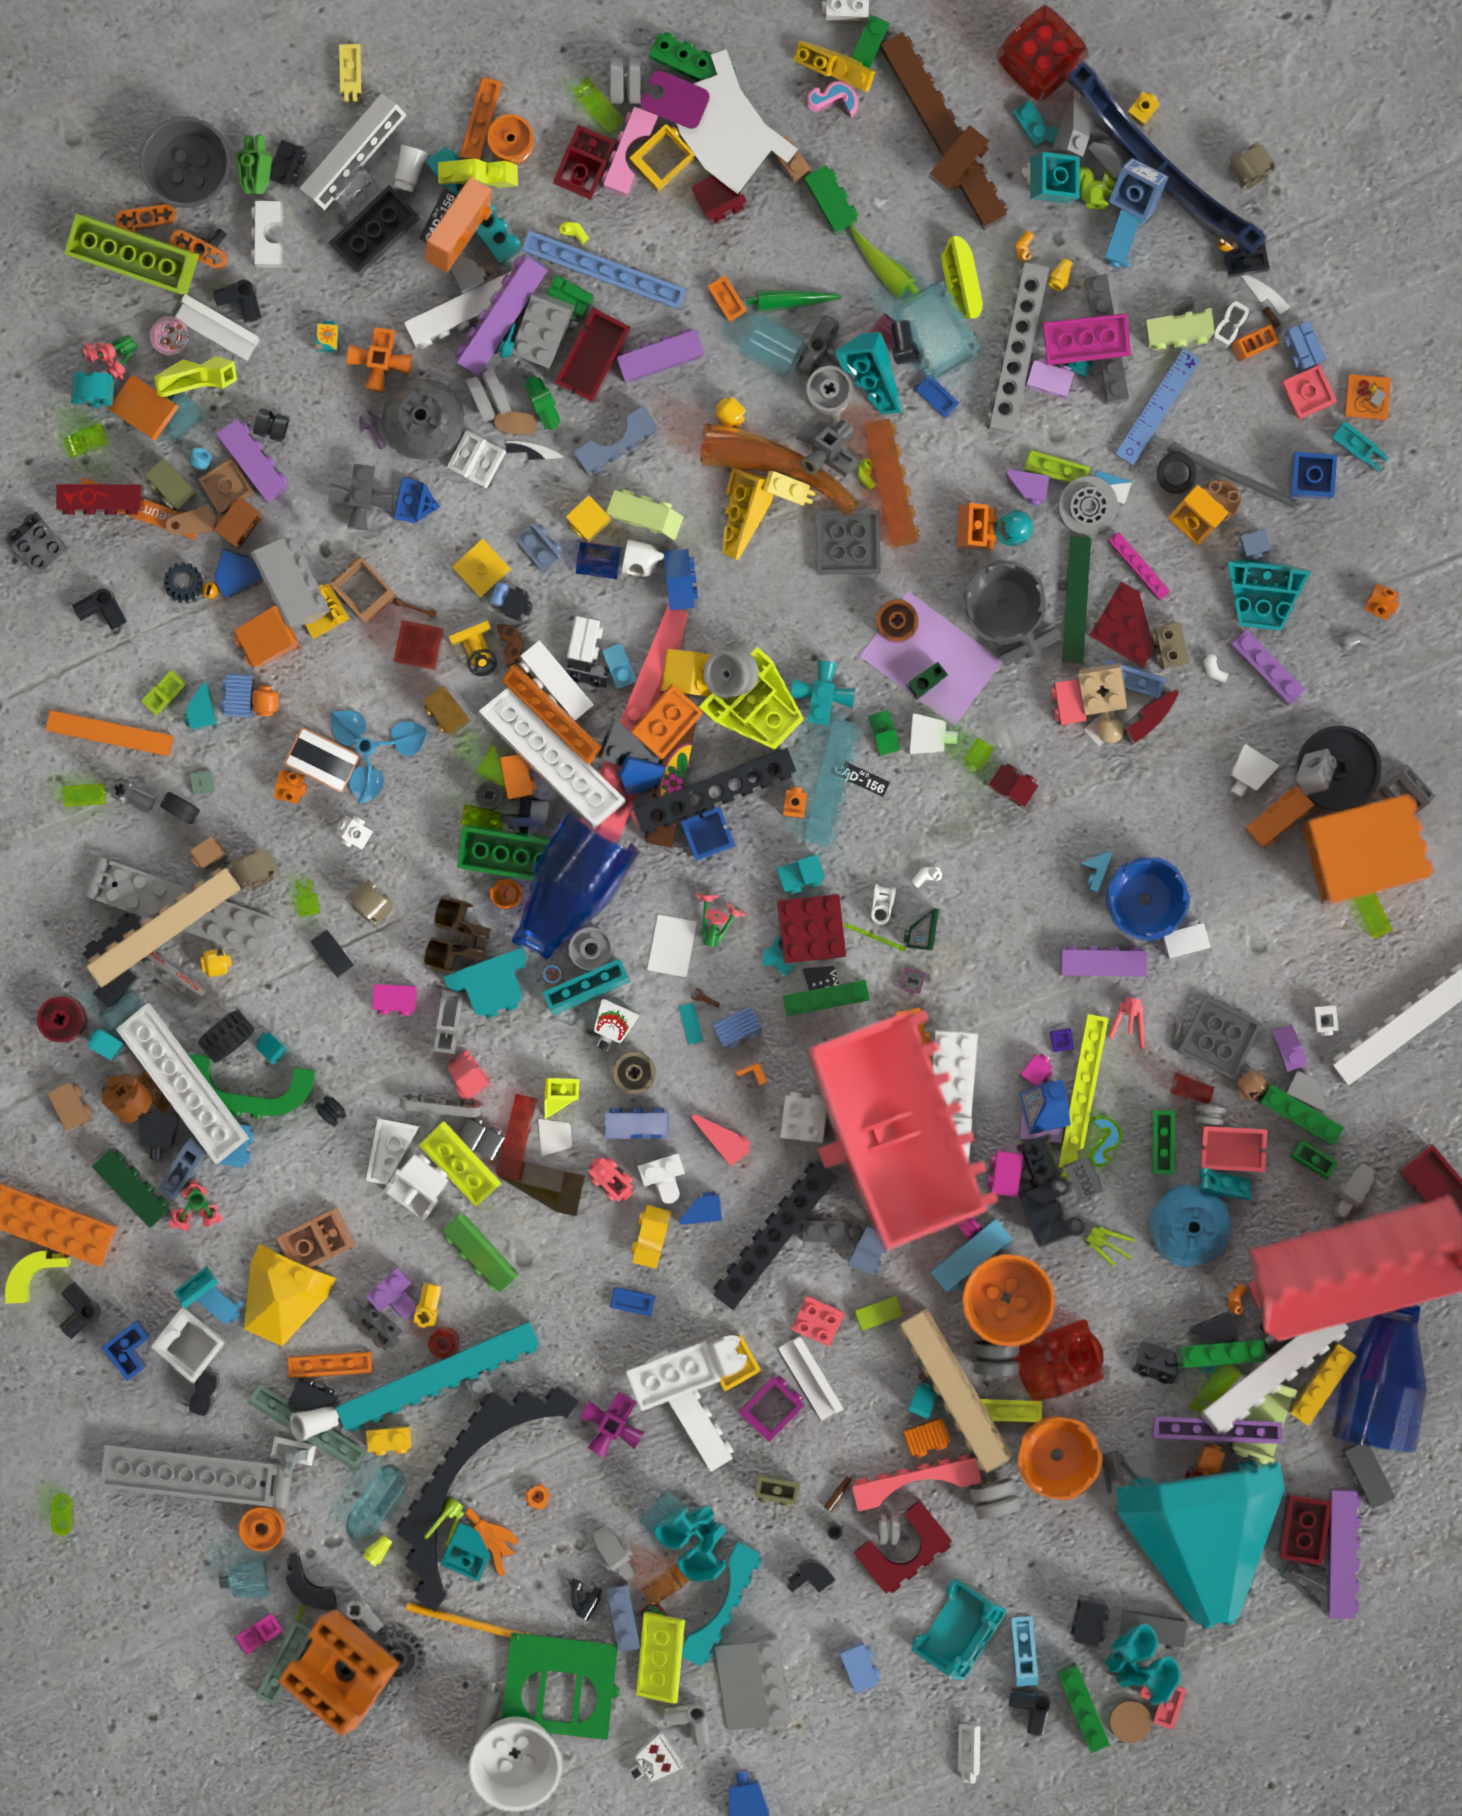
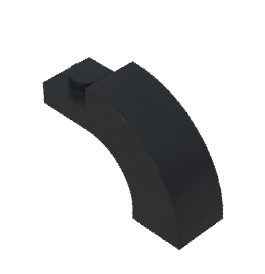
M299 1550L290 1552L286 1562L288 1570H292L293 1573L287 1574L285 1579L294 1596L305 1605L315 1609H336L338 1604L333 1585L320 1587L311 1583L304 1573Z

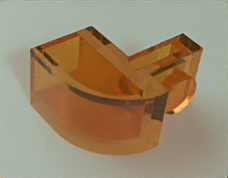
M675 1563L664 1573L652 1578L640 1589L650 1604L655 1605L680 1590L689 1579L683 1576L677 1567V1563Z

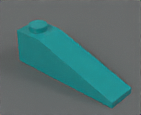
M880 332L860 334L836 349L835 354L844 372L851 374L855 379L854 383L865 390L868 394L867 398L882 415L902 412L888 350Z

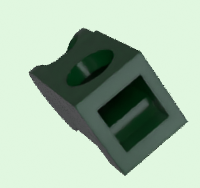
M937 662L909 681L906 686L918 700L946 678L948 673Z

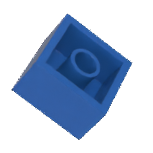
M1294 452L1291 462L1289 497L1326 500L1334 498L1337 455Z

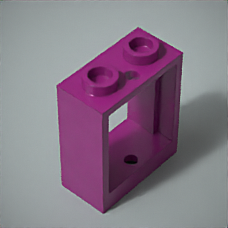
M773 1375L739 1410V1414L768 1442L804 1407L802 1402L804 1398L796 1390L791 1392L786 1387L788 1382L780 1375L778 1378ZM775 1384L796 1406L771 1431L749 1409Z

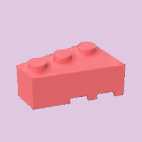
M467 1049L447 1064L455 1083L458 1085L455 1089L462 1098H473L492 1083Z

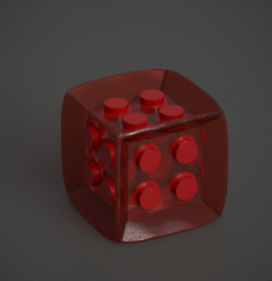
M1043 4L1007 37L998 48L996 58L1011 78L1028 95L1040 103L1066 81L1069 73L1082 60L1086 59L1089 50L1084 41L1069 24L1052 8Z

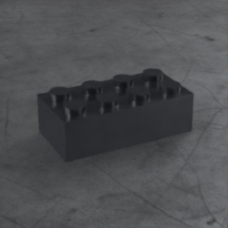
M388 185L329 242V245L361 277L420 220V217Z

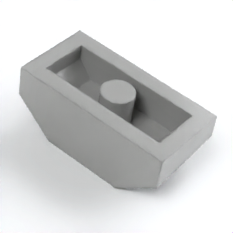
M1099 139L1088 147L1115 179L1119 177L1122 167L1130 158L1112 139Z

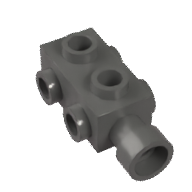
M353 1297L343 1310L356 1318L354 1324L357 1326L358 1331L367 1334L373 1340L376 1347L383 1348L384 1350L388 1347L393 1349L400 1341L397 1337L402 1330L382 1312H379L372 1303L364 1309L359 1304L360 1301Z

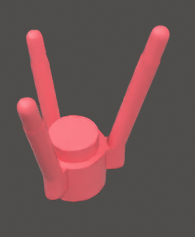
M1125 997L1124 1003H1120L1119 1012L1112 1026L1109 1038H1113L1124 1011V1015L1129 1016L1127 1033L1130 1035L1132 1033L1134 1016L1137 1017L1138 1013L1140 1048L1144 1049L1143 1006H1141V1000Z

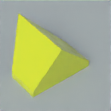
M546 1078L545 1119L579 1099V1079Z

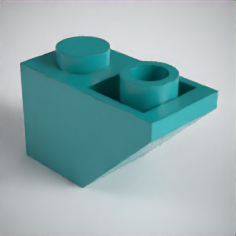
M106 1028L94 1030L87 1039L90 1041L87 1045L90 1049L109 1060H114L125 1045L124 1041Z

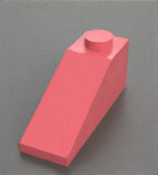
M693 1114L691 1116L730 1166L750 1151L748 1146L751 1143L744 1135L739 1136L736 1132L699 1115Z

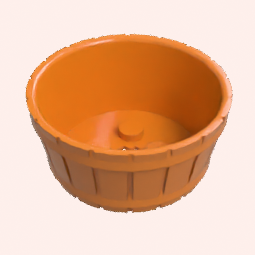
M1005 1254L986 1260L973 1271L965 1286L963 1303L964 1312L969 1324L983 1339L988 1342L991 1341V1343L996 1345L1018 1346L1032 1341L1045 1330L1046 1325L1048 1326L1055 1307L1054 1288L1049 1281L1048 1275L1034 1261L1019 1255ZM1005 1291L1007 1294L1011 1293L1013 1296L1010 1298L1011 1302L1008 1304L1006 1301L1002 1302L1000 1299L1003 1297L1002 1293Z

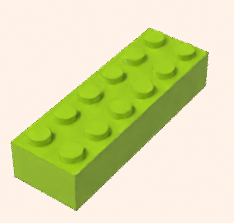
M75 214L64 252L65 255L178 294H188L199 257L198 253L84 214Z

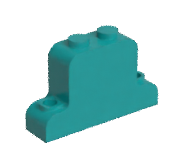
M524 947L443 977L447 987L453 989L454 993L466 989L474 1012L480 1016L485 1015L486 1019L497 1016L498 1010L505 1008L507 1012L518 1008L517 1003L522 1000L523 993L515 970L526 967L527 955Z

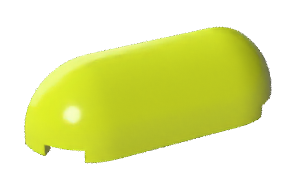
M953 236L947 240L948 243L945 250L941 253L950 304L953 311L957 312L964 319H973L978 317L982 311V296L974 258L967 242L959 236Z

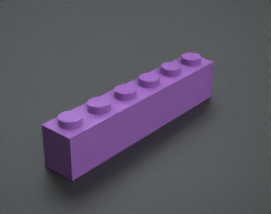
M526 253L516 258L513 263L514 269L510 275L506 274L501 282L502 287L491 296L490 305L487 310L483 309L478 317L479 322L475 327L472 326L466 335L467 340L456 349L455 359L457 363L478 376L548 271L545 265Z
M1153 1417L1152 1439L1282 1444V1422L1234 1420L1232 1422L1234 1426L1225 1434L1222 1431L1216 1434L1204 1419Z
M1329 1489V1500L1332 1502L1328 1525L1327 1616L1331 1619H1355V1613H1359V1601L1356 1600V1592H1359V1579H1356V1571L1360 1569V1560L1356 1558V1550L1360 1549V1537H1357V1529H1360L1361 1522L1360 1516H1357V1507L1361 1506V1496L1357 1495L1355 1489Z

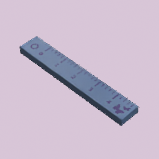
M1183 348L1115 454L1130 465H1134L1201 361L1200 358Z

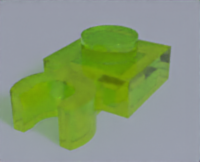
M308 879L307 888H302L301 882L297 881V889L302 894L301 896H296L299 917L321 914L318 894H311L313 888L312 880Z

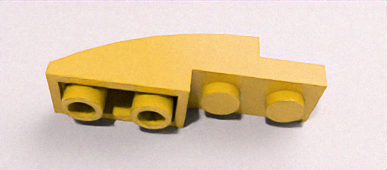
M799 40L793 61L825 76L835 77L864 92L870 90L876 72L863 66L862 62L802 40Z

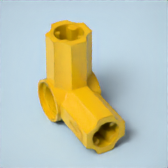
M430 1283L423 1284L420 1302L417 1304L413 1323L418 1324L420 1327L435 1326L438 1314L437 1305L442 1286Z

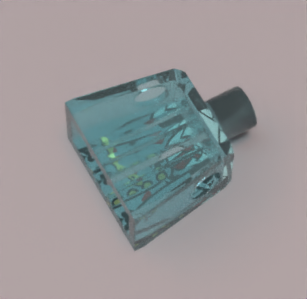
M265 1555L231 1565L230 1575L219 1576L220 1589L232 1588L233 1597L268 1598L270 1593Z

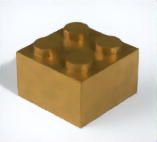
M444 685L423 700L426 704L423 708L431 718L434 716L437 718L438 722L436 725L444 735L448 733L452 736L471 722Z

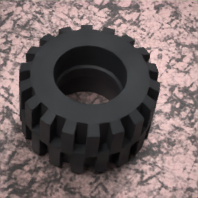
M234 1010L203 1034L198 1044L214 1063L220 1062L241 1046L253 1034L255 1029L239 1010Z

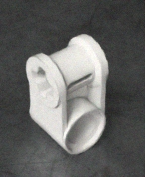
M875 884L870 914L874 924L884 925L888 922L894 903L896 887L890 889ZM877 910H883L886 913V919L878 921L875 919L874 913Z

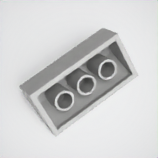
M294 538L279 539L251 552L287 627L315 623L330 611L326 599L323 597L317 581L314 579L308 563L304 559L299 545Z

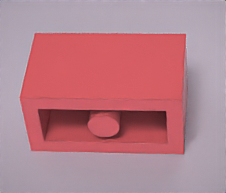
M1079 679L1054 683V688H1051L1052 701L1056 700L1057 709H1054L1055 721H1059L1060 726L1085 722L1086 715Z

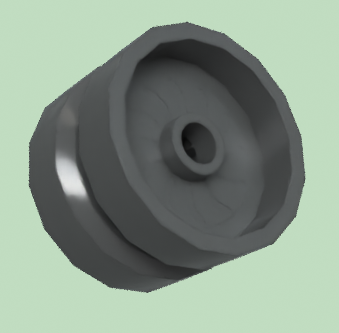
M985 1339L973 1342V1354L979 1357L973 1360V1373L985 1376H1011L1019 1373V1361L1013 1358L1019 1355V1345L1000 1346Z

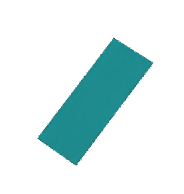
M694 1002L679 1006L688 1045L702 1042L703 1037Z

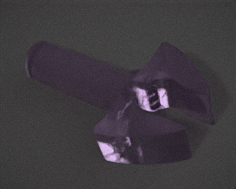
M367 411L372 419L371 425L365 423L360 415V431L368 430L378 448L383 449L386 447V443L377 429V423L381 419L376 414Z

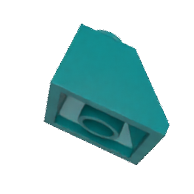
M459 1523L440 1565L479 1582L491 1555L479 1531Z

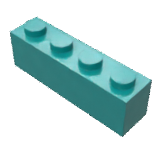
M617 959L543 992V995L551 1013L555 1016L631 983V980L621 959Z

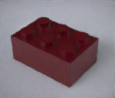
M1293 1493L1286 1494L1277 1553L1280 1559L1318 1565L1323 1564L1332 1502L1329 1499Z

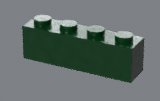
M110 1149L92 1168L149 1228H152L171 1210L168 1207L170 1203L162 1195L158 1197L154 1192L155 1187L148 1180L144 1182L139 1176L141 1174L134 1165L129 1166L124 1161L126 1157L119 1149L116 1151Z

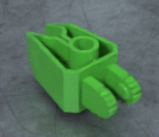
M262 134L256 135L255 140L251 135H245L243 138V151H239L236 155L239 182L245 194H263L269 184L272 156L269 152H265V139Z

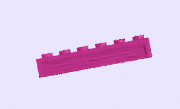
M1119 532L1108 541L1159 601L1170 592Z

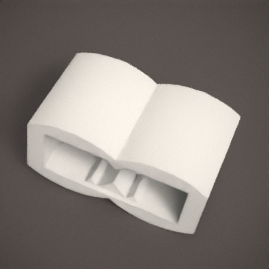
M1237 301L1233 302L1225 312L1223 321L1215 329L1212 341L1223 348H1227L1235 339L1238 328L1246 320L1249 308Z

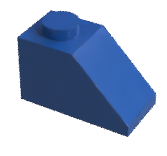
M715 1191L702 1192V1196H699L680 1218V1225L722 1221L720 1195H715Z

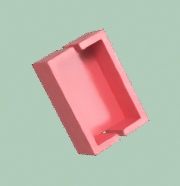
M1201 1126L1200 1145H1204V1149H1200L1199 1168L1265 1172L1266 1153L1259 1152V1148L1266 1149V1129Z

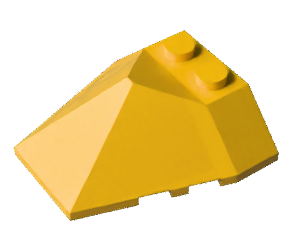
M259 1243L250 1263L244 1330L283 1346L326 1300L336 1278L318 1269L314 1270L278 1254V1251Z

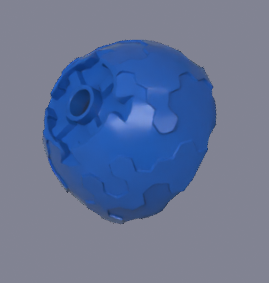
M1158 857L1136 858L1131 862L1124 863L1116 870L1106 891V906L1113 923L1119 930L1139 940H1157L1172 934L1182 922L1190 904V895L1185 880L1178 871V868ZM1142 893H1147L1150 896V903L1148 905L1140 904L1139 896Z

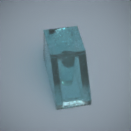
M188 394L180 395L173 401V403L179 406L170 419V438L174 443L206 416Z

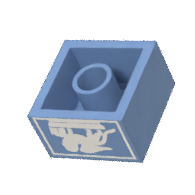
M1131 158L1122 167L1109 202L1146 221L1155 212L1169 177Z

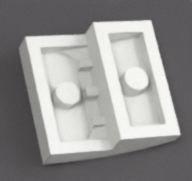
M466 430L447 468L487 489L506 451Z

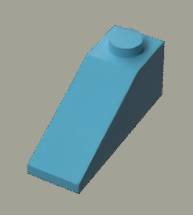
M1033 1617L1011 1618L1016 1687L1038 1685Z

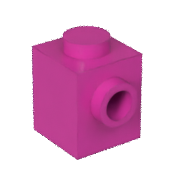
M1042 1053L1039 1056L1034 1054L1020 1075L1035 1086H1039L1042 1081L1047 1082L1053 1074L1051 1071L1053 1066L1049 1064L1051 1060Z

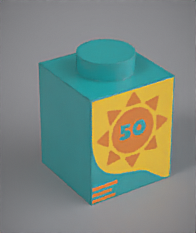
M323 321V324H317L316 350L318 352L339 353V325H335L334 321Z

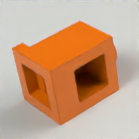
M791 787V791L786 790L783 816L804 819L807 793H803V788ZM793 798H797L799 800L798 806H793L791 804V800Z

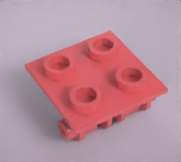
M806 1296L791 1330L829 1347L845 1312L830 1306V1304H825L824 1301L820 1302L812 1298V1296Z

